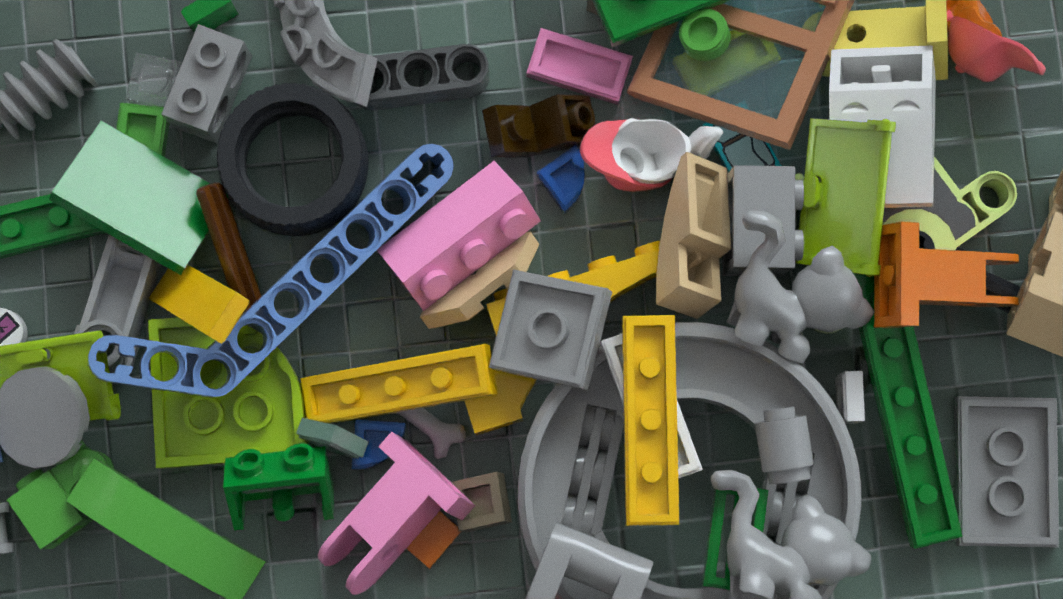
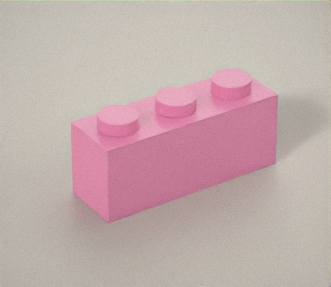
M493 161L387 241L377 251L396 278L424 311L523 236L541 220L520 187Z

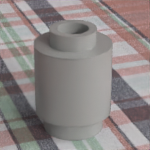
M794 406L763 411L765 421L755 422L762 472H768L769 484H782L810 479L809 466L814 465L806 415L796 416Z

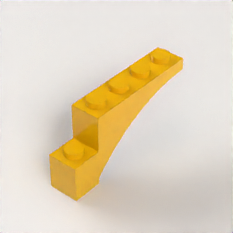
M660 241L635 248V257L617 262L615 255L607 256L588 263V272L570 277L568 270L550 274L548 277L608 288L612 291L611 303L623 294L657 277ZM507 288L494 293L495 301L486 304L496 336L508 293ZM494 370L497 395L464 400L475 435L478 436L522 422V406L537 379Z

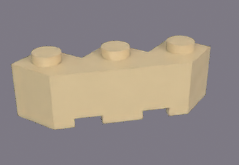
M1063 169L1049 196V214L1029 253L1028 274L1017 295L1019 297V306L1011 307L1008 313L1006 335L1062 357Z

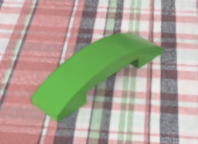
M95 457L66 499L69 504L114 534L226 599H242L266 562L226 536L217 534L141 488L137 482Z

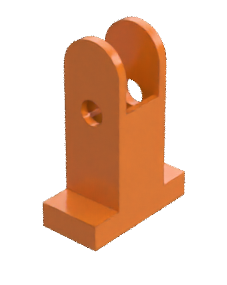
M901 221L882 225L878 265H881L880 275H874V328L919 326V304L971 307L1019 306V297L986 295V265L1019 263V255L919 248L918 222Z

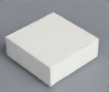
M845 371L835 378L836 407L845 424H858L865 421L863 371Z

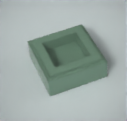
M307 418L301 419L296 432L299 438L317 447L325 446L327 452L359 459V457L363 458L369 442L337 425Z

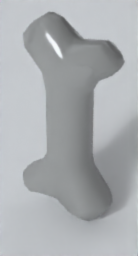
M424 408L390 413L402 416L426 434L432 441L434 457L436 459L446 457L452 444L462 443L466 438V431L462 424L444 423Z

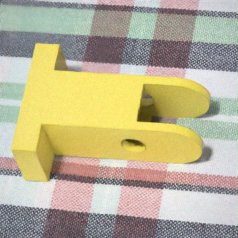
M926 0V6L850 11L833 50L933 45L936 80H948L946 0ZM823 13L810 18L803 29L815 32ZM831 56L822 76L830 77Z

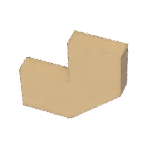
M531 232L525 233L480 267L476 274L467 277L426 310L422 311L420 318L429 329L464 322L473 318L484 309L480 303L502 285L509 289L513 269L527 272L539 246L536 238Z

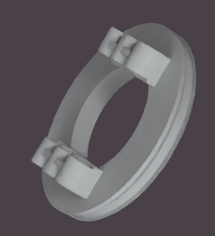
M676 322L677 401L693 400L717 405L739 416L755 431V422L765 421L763 413L765 410L794 406L796 416L806 415L814 461V465L809 466L811 478L790 483L769 484L767 473L766 479L762 484V489L769 490L763 533L772 542L782 546L783 532L793 520L792 509L797 500L807 494L817 499L826 514L843 522L856 541L861 514L859 464L853 441L844 419L821 384L800 363L784 358L778 354V348L767 341H764L762 346H757L736 337L735 329L701 322ZM602 346L598 349L589 390L556 384L537 412L526 438L518 475V510L525 546L536 571L556 522L609 543L602 531L624 427V407ZM563 576L555 599H609L611 595ZM648 579L641 599H729L730 590L710 587L678 588L659 584ZM838 582L833 586H821L812 583L808 585L818 590L822 599H828ZM774 593L773 599H778Z

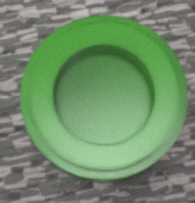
M703 9L687 16L679 29V38L685 52L693 59L699 61H710L718 58L726 51L730 43L731 34L725 18L719 12L712 9Z

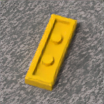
M189 265L182 275L168 268L149 297L154 303L220 344L225 342L250 301Z

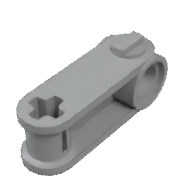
M109 235L81 323L76 325L74 334L101 330L103 336L119 335L139 338L150 303L149 297L154 290L161 264ZM115 345L112 354L107 357L110 373H114L117 365L133 366L139 348L134 347L135 357L131 358L119 355L118 346Z

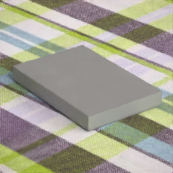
M954 397L955 506L963 536L956 538V546L1059 548L1057 398Z

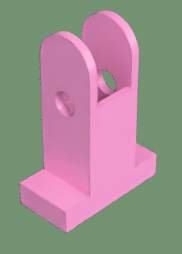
M393 432L378 447L395 463L327 538L318 553V560L324 566H331L345 558L362 538L372 547L368 554L353 569L346 581V588L353 595L360 594L375 584L441 509L463 520L476 506L409 441Z

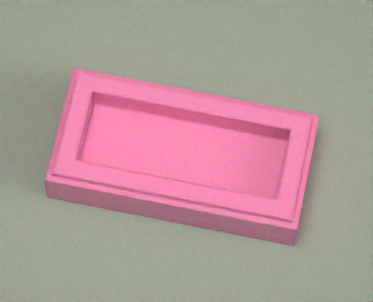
M541 28L526 77L618 105L633 56Z

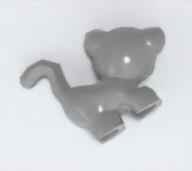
M749 210L743 216L742 223L745 229L765 233V241L752 253L747 268L738 278L734 304L726 321L736 326L734 330L736 337L750 344L762 346L769 332H771L769 340L779 344L778 354L788 360L803 363L810 353L809 341L802 333L805 328L833 332L845 327L850 329L862 327L870 321L874 310L869 302L863 298L862 289L852 271L844 266L843 256L833 245L822 249L813 258L812 264L798 273L793 281L792 289L786 290L768 269L772 259L786 241L782 221L766 211Z
M730 469L714 471L712 474L711 483L714 489L737 491L740 498L732 512L731 532L727 541V564L730 572L729 599H773L774 593L778 599H822L818 590L809 586V583L833 586L845 577L858 576L870 568L871 554L855 542L852 533L843 522L824 512L817 499L806 494L797 500L792 509L793 520L783 532L782 546H779L772 542L763 532L751 525L752 515L760 495L750 476Z

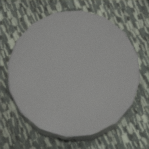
M45 366L20 370L8 378L0 388V445L4 452L18 464L32 468L62 464L77 454L82 445L79 443L82 440L83 432L88 431L90 417L87 399L78 383L70 376L55 371L57 369Z

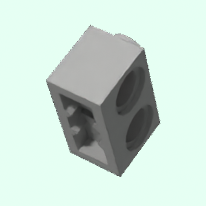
M198 24L161 114L173 128L213 143H218L221 130L224 128L223 125L228 118L252 58V54L245 42Z

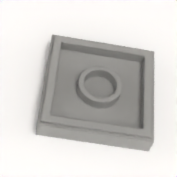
M513 269L489 368L588 391L612 291L608 288Z

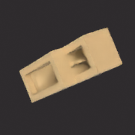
M686 152L680 158L664 216L656 277V305L698 319L721 302L719 258L731 250L727 168Z

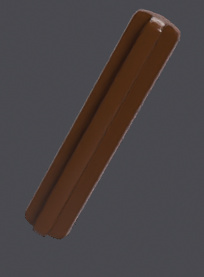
M215 182L197 189L196 195L229 288L250 300L244 310L245 312L261 297V293L225 189L221 183Z

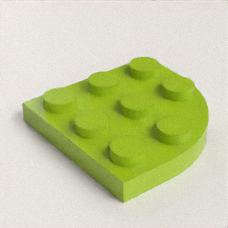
M179 317L148 320L149 340L203 349H207L215 341ZM246 325L239 330L237 342L243 351L253 354L262 347L263 335ZM278 347L232 391L223 396L205 397L152 389L156 468L158 469L225 464V458L235 457L236 454L247 449H255L261 453L285 451L294 444H307V441L299 438V435L296 434L301 419L305 418L301 386L289 360ZM158 352L150 358L151 376L156 380L168 381L175 376L177 363L170 354ZM216 360L205 362L200 371L201 381L208 388H220L227 379L225 366Z

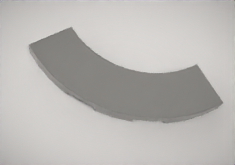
M274 0V6L279 8L283 27L280 35L293 62L299 65L313 81L312 83L321 90L347 102L367 107L378 58L355 51L338 36L326 14L323 0Z

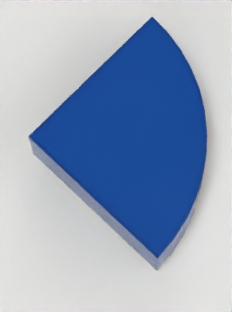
M576 145L536 172V176L564 214L575 205L584 185V161Z
M356 419L355 435L369 442L363 458H352V469L371 468L387 460L389 456L378 446L391 432L403 438L406 423Z

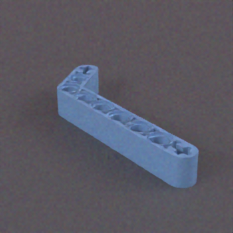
M426 144L408 155L241 315L222 344L215 340L207 349L126 336L106 335L99 338L89 351L88 366L92 374L105 382L205 397H218L229 393L449 180L454 167L449 152L440 145ZM431 160L435 165L431 175L421 180L416 186L407 181L421 170L422 163ZM385 190L396 191L402 197L404 206L400 214H390L382 206L381 197ZM357 223L366 228L369 234V242L365 248L359 249L349 244L346 238V229L349 224ZM315 257H324L332 263L334 276L329 283L318 282L311 275L310 265ZM278 292H291L298 299L299 309L293 318L282 317L276 312L274 298ZM246 325L255 326L263 335L262 347L253 354L243 351L237 342L239 330ZM109 345L118 346L119 355L134 358V347L144 348L145 352L139 362L140 379L129 376L133 366L117 365L114 373L104 372L105 364L96 361L97 352L105 353ZM165 352L174 357L177 363V371L171 380L159 381L151 376L148 363L154 354ZM209 360L219 361L227 370L226 382L218 389L208 388L200 378L201 367Z

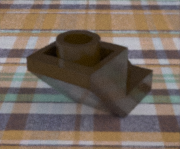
M556 94L530 106L495 104L482 110L491 157L526 158L567 150L575 145L580 147L584 135L591 127L596 125L595 114L592 109L590 96Z

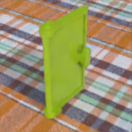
M810 118L803 183L804 201L799 222V230L803 231L804 250L802 260H796L795 263L811 265L813 258L822 249L833 245L841 252L844 266L852 270V273L865 274L868 277L880 275L881 265H878L892 132H895L896 122L889 119H867V122Z
M101 330L0 346V388L8 378L20 370L46 366L57 369L55 371L70 376L78 383L87 399L89 421L99 419L116 420L121 416L119 394L113 393L112 383L98 379L92 374L88 366V354L91 346L99 338L104 337ZM46 349H48L51 353L49 359L47 358V352L45 351ZM97 352L96 361L103 362L105 364L104 372L110 373L107 353Z

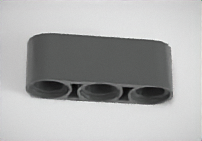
M459 44L375 55L373 57L378 59L374 75L382 77L384 83L377 92L369 95L367 107L359 106L366 110L376 111L478 96L486 89L489 83V63L486 54L475 45ZM464 62H472L481 69L479 75L469 81L457 78L454 71L456 67ZM423 68L430 71L432 78L425 86L413 87L406 82L408 74L415 69Z

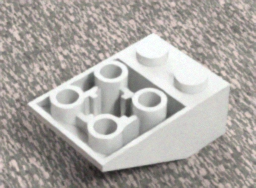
M933 45L831 50L829 120L867 122V119H889L896 122L895 132H892L884 208L933 207L936 92Z

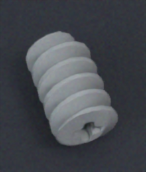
M58 39L52 41L55 57H50L40 49L36 51L39 63L37 69L24 60L19 63L23 75L22 79L19 80L7 71L3 73L7 89L4 91L0 89V120L16 140L20 139L17 123L29 131L36 128L34 112L46 120L52 118L50 101L62 109L67 108L68 100L65 91L68 90L78 98L85 96L82 85L83 79L94 87L99 86L74 49Z

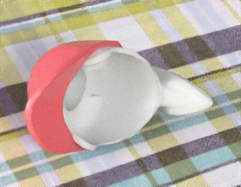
M630 118L628 120L605 121L594 125L587 131L580 145V154L584 162L597 172L604 174L606 180L614 188L628 192L647 191L661 188L670 182L676 174L680 158L684 153L689 152L707 159L711 150L722 136L723 130L719 127L701 126L688 137L681 130L663 120H637Z

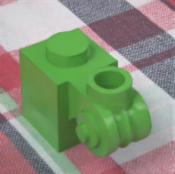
M83 440L79 443L82 445L77 454L64 463L45 473L42 469H37L22 478L15 485L19 491L7 499L40 549H54L93 521V519L66 501L92 459L95 457L114 469V464L110 457L100 451L91 450Z

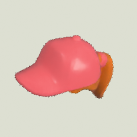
M946 0L948 52L956 64L955 70L958 73H967L983 82H992L1011 68L1044 75L1046 71L1045 65L1027 47L1017 41L1002 37L1000 29L993 24L991 16L980 0Z

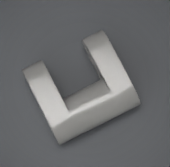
M556 522L525 599H555L563 576L611 595L609 599H641L653 566V561Z

